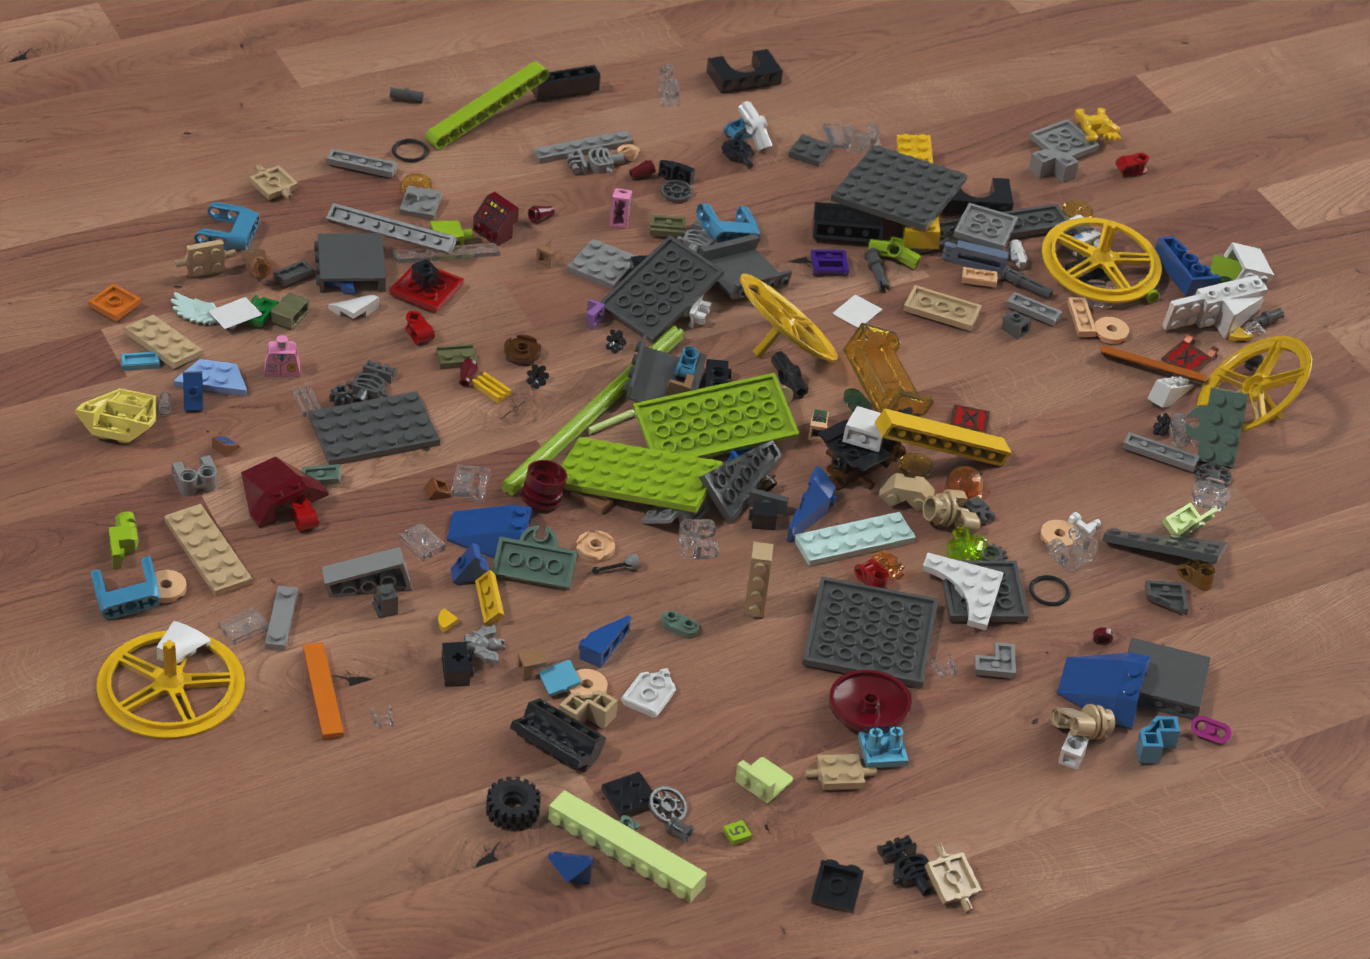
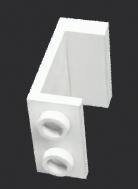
M1232 242L1223 255L1225 258L1240 262L1243 269L1236 280L1258 275L1267 286L1274 276L1259 248Z
M857 406L846 424L842 441L879 452L883 438L875 421L881 413Z

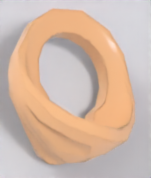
M624 144L617 148V153H623L624 158L631 162L636 159L640 151L637 146L632 144Z

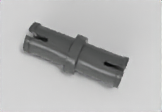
M390 88L389 98L423 103L424 92L412 91L409 88H406V90Z
M1281 308L1271 312H1263L1260 316L1251 318L1249 320L1251 324L1249 325L1252 329H1257L1264 325L1269 326L1272 322L1283 319L1284 315L1280 316V314L1284 312Z

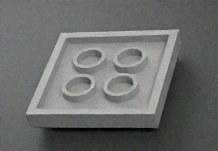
M1068 119L1031 132L1029 137L1042 149L1066 152L1075 159L1098 151L1100 146L1097 142L1086 141L1085 137L1088 135Z
M969 203L954 231L953 237L1003 251L1017 224L1018 217Z
M592 239L567 266V272L613 290L629 274L630 257L636 255Z

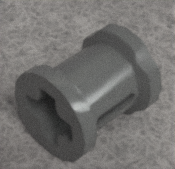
M674 816L667 824L665 831L668 834L672 833L680 838L681 842L686 843L693 834L694 826L686 825L679 821L677 816Z

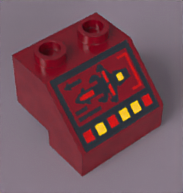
M495 191L490 193L473 216V231L496 247L512 239L513 224L518 222L519 207Z

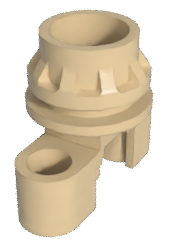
M946 489L943 494L938 493L935 496H928L923 503L924 518L927 521H932L935 525L948 527L954 523L958 532L974 534L980 528V520L977 514L962 508L965 500L968 498L961 490Z
M1087 704L1083 707L1082 711H1077L1073 708L1056 707L1051 711L1050 718L1053 726L1057 728H1070L1069 734L1083 736L1088 740H1098L1104 736H1110L1115 728L1113 712L1110 709H1104L1100 705Z

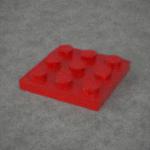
M411 266L390 288L389 295L437 313L464 285V279L438 269V285L422 290L412 280Z

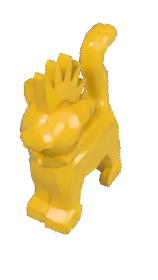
M1097 108V115L1091 116L1084 114V109H1075L1074 116L1080 122L1081 130L1088 135L1085 137L1086 141L1095 142L1098 139L1097 134L1103 136L1107 144H1109L1111 138L1114 141L1117 139L1121 141L1119 126L1105 115L1106 110L1104 108Z

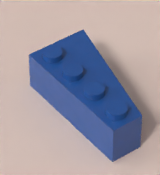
M1174 236L1158 238L1155 250L1159 255L1161 265L1185 296H1194L1199 288L1219 284L1221 277L1218 274H1212L1209 266H1203L1198 262L1199 258L1188 253V248Z

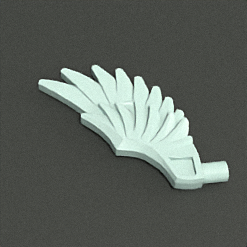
M177 292L173 293L176 299L172 298L171 303L175 305L173 306V311H177V316H183L184 320L190 319L191 323H203V325L208 324L209 326L216 322L219 324L209 313L210 310L217 308L214 303L204 302L196 298L193 300Z

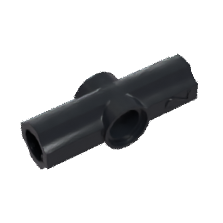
M782 351L776 352L772 356L771 362L778 371L780 383L782 385L786 384L797 399L803 398L808 393V387L801 378L799 366H793L788 356Z

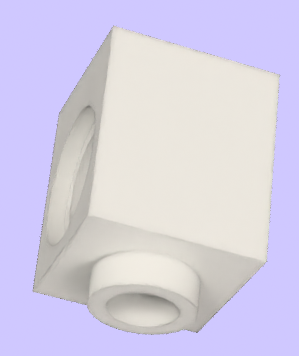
M1068 734L1061 749L1058 763L1078 770L1089 740Z

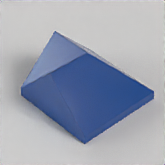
M550 851L548 855L549 860L567 883L570 881L590 884L594 856Z

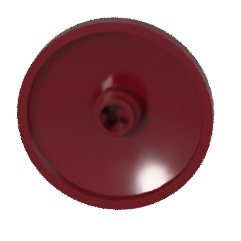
M856 670L842 675L833 683L829 695V706L834 716L841 723L854 730L869 733L870 729L874 728L876 731V728H879L882 732H888L892 727L895 729L900 727L908 719L911 712L912 698L908 688L894 676L876 670Z

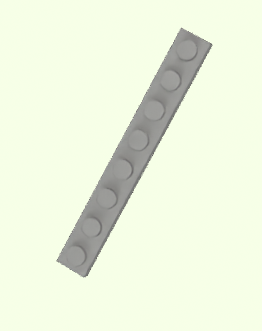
M336 203L332 204L326 217L328 221L369 233H382V236L449 255H451L457 241L455 236Z

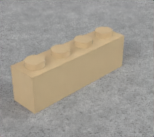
M753 542L744 608L745 616L764 618L774 544Z

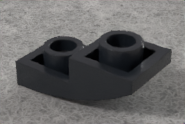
M659 161V176L667 180H681L689 185L694 183V168L674 161Z

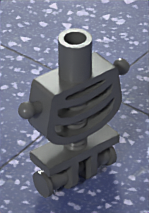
M368 360L367 364L363 366V373L357 374L353 382H346V386H352L353 394L356 395L353 402L366 401L367 398L372 400L382 396L388 397V393L385 392L386 382L392 383V377L396 376L397 368L389 367L388 364L381 366L379 361L375 363Z

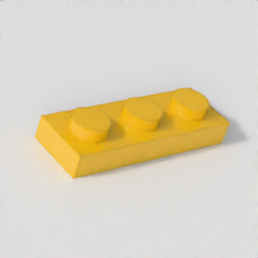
M488 570L475 580L484 624L492 626L504 617V611L495 573Z

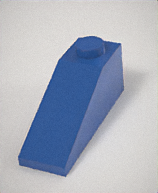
M625 616L590 632L579 643V659L601 668L630 632L631 617Z

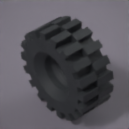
M510 776L506 777V781L501 778L498 780V784L494 782L491 788L488 789L486 799V815L489 816V821H494V826L497 828L501 825L502 830L505 831L507 828H511V831H516V828H519L522 831L525 830V825L528 828L531 827L532 822L535 823L540 814L541 795H539V789H535L536 785L534 783L529 785V780L527 779L520 781V777L511 780ZM517 803L521 806L517 808H511L506 806V804Z

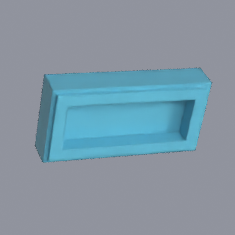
M154 352L121 354L122 371L160 368V359Z

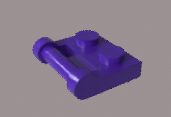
M811 249L810 257L813 275H849L846 250Z

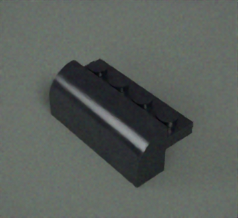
M815 202L812 237L870 242V239L882 241L883 218L838 203Z
M541 698L530 701L524 716L513 720L510 729L514 730L518 736L527 738L536 747L543 748L550 752L551 756L567 762L568 766L580 768L583 771H587L596 762L607 739Z

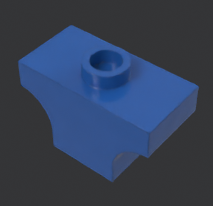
M202 371L183 372L184 410H203Z
M472 543L451 567L452 582L457 585L463 582L475 583V580L489 570L487 557L481 555L478 545Z

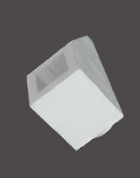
M1181 375L1157 379L1147 399L1162 408L1169 407L1190 391L1194 385L1189 382L1187 377Z

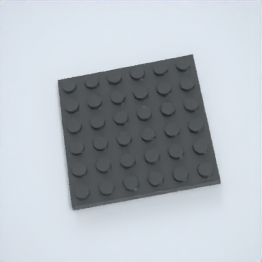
M873 145L831 194V201L926 232L966 182L967 174L930 163L929 161H923L913 156L901 154L882 146Z
M821 576L802 665L841 673L856 670H876L894 676L904 685L922 688L938 599Z

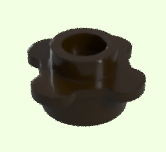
M776 475L764 476L760 480L761 485L758 487V490L763 489L766 492L772 490L777 485L774 479Z

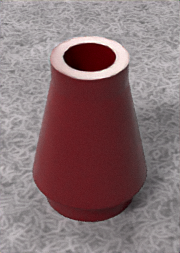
M645 160L629 170L632 179L652 176L656 172L654 163L651 160Z
M532 206L528 209V218L531 222L535 223L554 215V208L552 206Z
M466 359L461 363L459 380L461 386L468 387L478 372L476 361Z

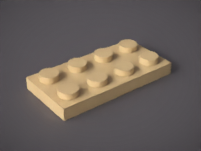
M914 285L904 304L903 311L971 331L981 312L982 305Z
M154 314L125 327L124 333L148 351L157 354L159 359L173 369L202 356L203 350Z

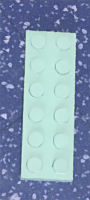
M900 512L794 535V542L809 566L915 543L916 539Z

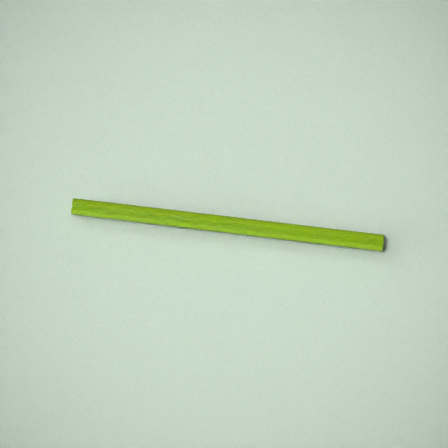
M673 326L650 348L665 353L670 352L684 339L682 337L684 334L683 330ZM631 364L512 472L502 482L503 486L501 488L504 493L508 492L510 496H513L523 487L530 463L536 460L551 461L626 392L624 387L627 379L630 380L627 376L630 367H634V365Z

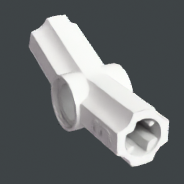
M743 102L737 110L744 119L746 130L752 135L758 151L771 147L772 143L766 130V119L764 116H759L751 102Z

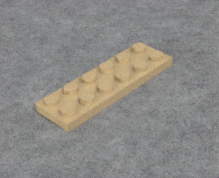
M201 504L164 516L165 523L215 597L252 584V577Z

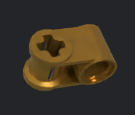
M1188 558L1185 564H1180L1177 568L1179 576L1195 585L1198 589L1204 591L1212 589L1216 574L1214 567L1201 560Z

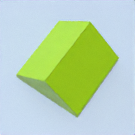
M1215 254L1210 266V272L1221 277L1219 284L1236 280L1243 269L1239 261Z

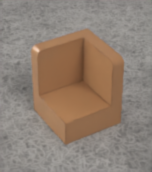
M547 238L537 247L536 262L552 268L562 259V255L551 249L552 239Z
M687 374L684 383L669 379L665 394L674 395L690 391L694 375Z
M542 648L518 652L517 668L523 681L531 680L532 668L547 665V659Z

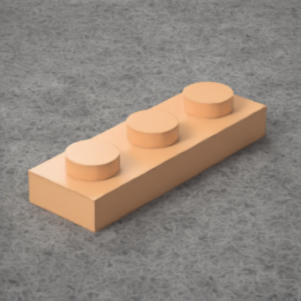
M1068 297L1067 304L1078 337H1096L1097 331L1086 298Z

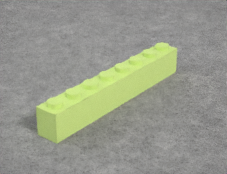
M564 790L549 805L548 820L554 825L560 826L571 835L584 840L590 846L601 850L607 856L618 860L624 866L635 870L641 876L652 880L660 887L674 893L677 897L691 903L705 887L706 872Z

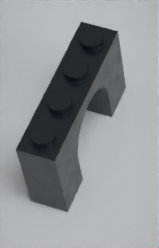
M764 49L753 51L751 65L755 71L740 72L734 70L723 56L708 58L706 72L719 92L723 94L779 85L782 81L783 70L770 51Z
M992 178L990 196L983 198L970 196L960 188L943 209V214L963 215L969 203L999 212L1012 211L1013 198L1010 180Z

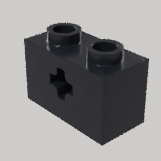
M467 642L442 643L441 658L445 687L470 686V677H474L473 665H469V662H472V651L468 650Z

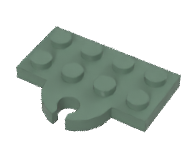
M1211 387L1208 405L1194 407L1187 414L1188 418L1198 417L1200 419V424L1196 427L1185 423L1188 435L1200 442L1197 454L1200 456L1199 461L1234 467L1249 394Z
M539 525L527 528L519 540L499 537L492 572L495 573L496 577L570 590L578 552L558 547L557 536L549 527L546 526V537L542 540L535 537L539 532Z

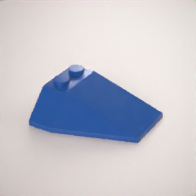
M505 505L453 511L447 541L467 549L472 543L479 546L481 554L494 559L499 537L519 540L522 533L531 523L533 508Z
M1132 652L1067 657L1057 695L1082 709L1087 704L1100 705L1104 709H1110L1115 717V726L1132 730L1137 714V703L1144 676H1147L1151 657Z

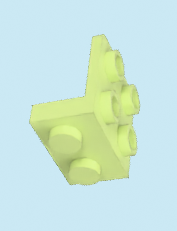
M1190 502L1164 518L1162 522L1171 535H1180L1185 538L1194 530L1200 529L1205 523L1215 517L1214 513L1218 509L1215 507L1200 516Z
M761 757L752 765L744 760L737 764L735 782L768 804L793 782V777L766 758Z

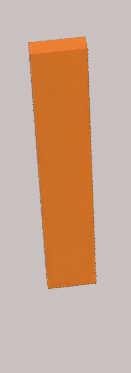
M1102 345L1100 349L1101 354L1176 376L1181 375L1200 383H1205L1207 379L1205 374Z
M324 642L303 644V652L322 739L344 737Z

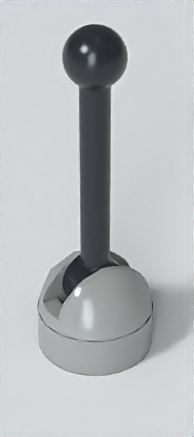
M631 554L625 558L623 563L600 568L595 566L592 568L593 574H598L600 571L623 566L629 570L640 569L639 558L637 554Z

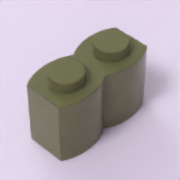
M288 293L285 297H282L280 303L272 308V323L290 329L295 328L300 319H303L310 310L309 299Z

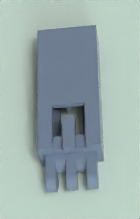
M958 240L957 244L945 242L942 258L952 261L953 264L998 272V275H1002L1003 270L1007 266L1009 252Z

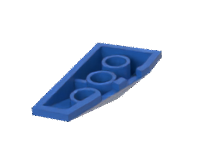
M816 466L808 482L807 492L803 493L800 506L797 508L791 521L787 542L791 543L794 540L795 534L803 533L822 518L837 501V495H835L836 486L819 466Z

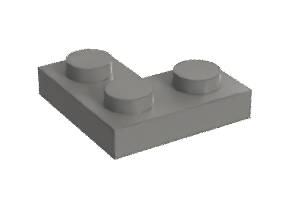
M995 642L994 656L975 655L974 675L1015 679V644Z

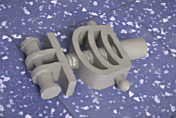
M602 147L590 149L588 158L585 159L581 150H577L576 156L572 151L566 154L567 162L574 175H578L581 170L583 175H587L588 165L595 173L610 174L613 171V164L624 163L623 153L610 154L608 148Z
M698 218L692 223V229L686 231L684 238L681 236L677 237L678 241H683L684 245L699 253L700 247L714 244V239L706 233Z

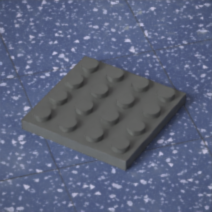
M958 560L1004 572L989 622L1028 621L1029 616L1017 561ZM941 579L949 621L968 622L965 598L961 597L956 591L955 585L948 579L945 581Z

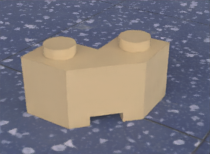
M895 473L881 480L879 496L890 508L906 500L919 512L923 510L925 499L928 496H934L935 489L924 477L916 476L915 478L904 477V474Z
M593 691L592 694L580 695V692L571 693L559 705V710L581 723L589 720L605 729L616 718L618 700L602 691Z

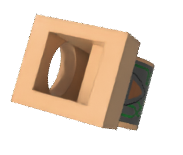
M813 410L808 440L824 442L821 437L814 435L812 432H821L827 429L829 411Z

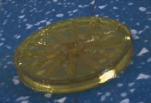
M421 173L409 174L401 181V190L404 194L408 185L432 190L431 179Z
M1081 201L1066 202L1062 209L1068 219L1077 215H1082L1084 218H1092L1093 214L1091 206Z
M908 453L901 457L899 468L909 477L915 478L919 476L925 478L932 473L933 463L929 457L923 454Z

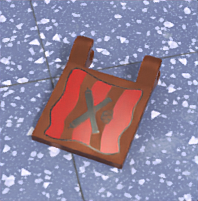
M1190 332L1183 341L1166 353L1161 360L1167 364L1197 372L1208 362L1218 357L1217 352L1219 348L1212 346L1207 354L1193 346L1196 334Z
M954 404L950 425L987 434L990 411Z

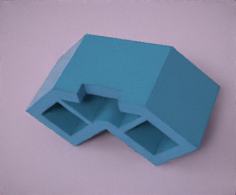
M1156 716L1150 725L1140 730L1135 747L1139 763H1159L1163 748H1176L1181 732L1177 716Z

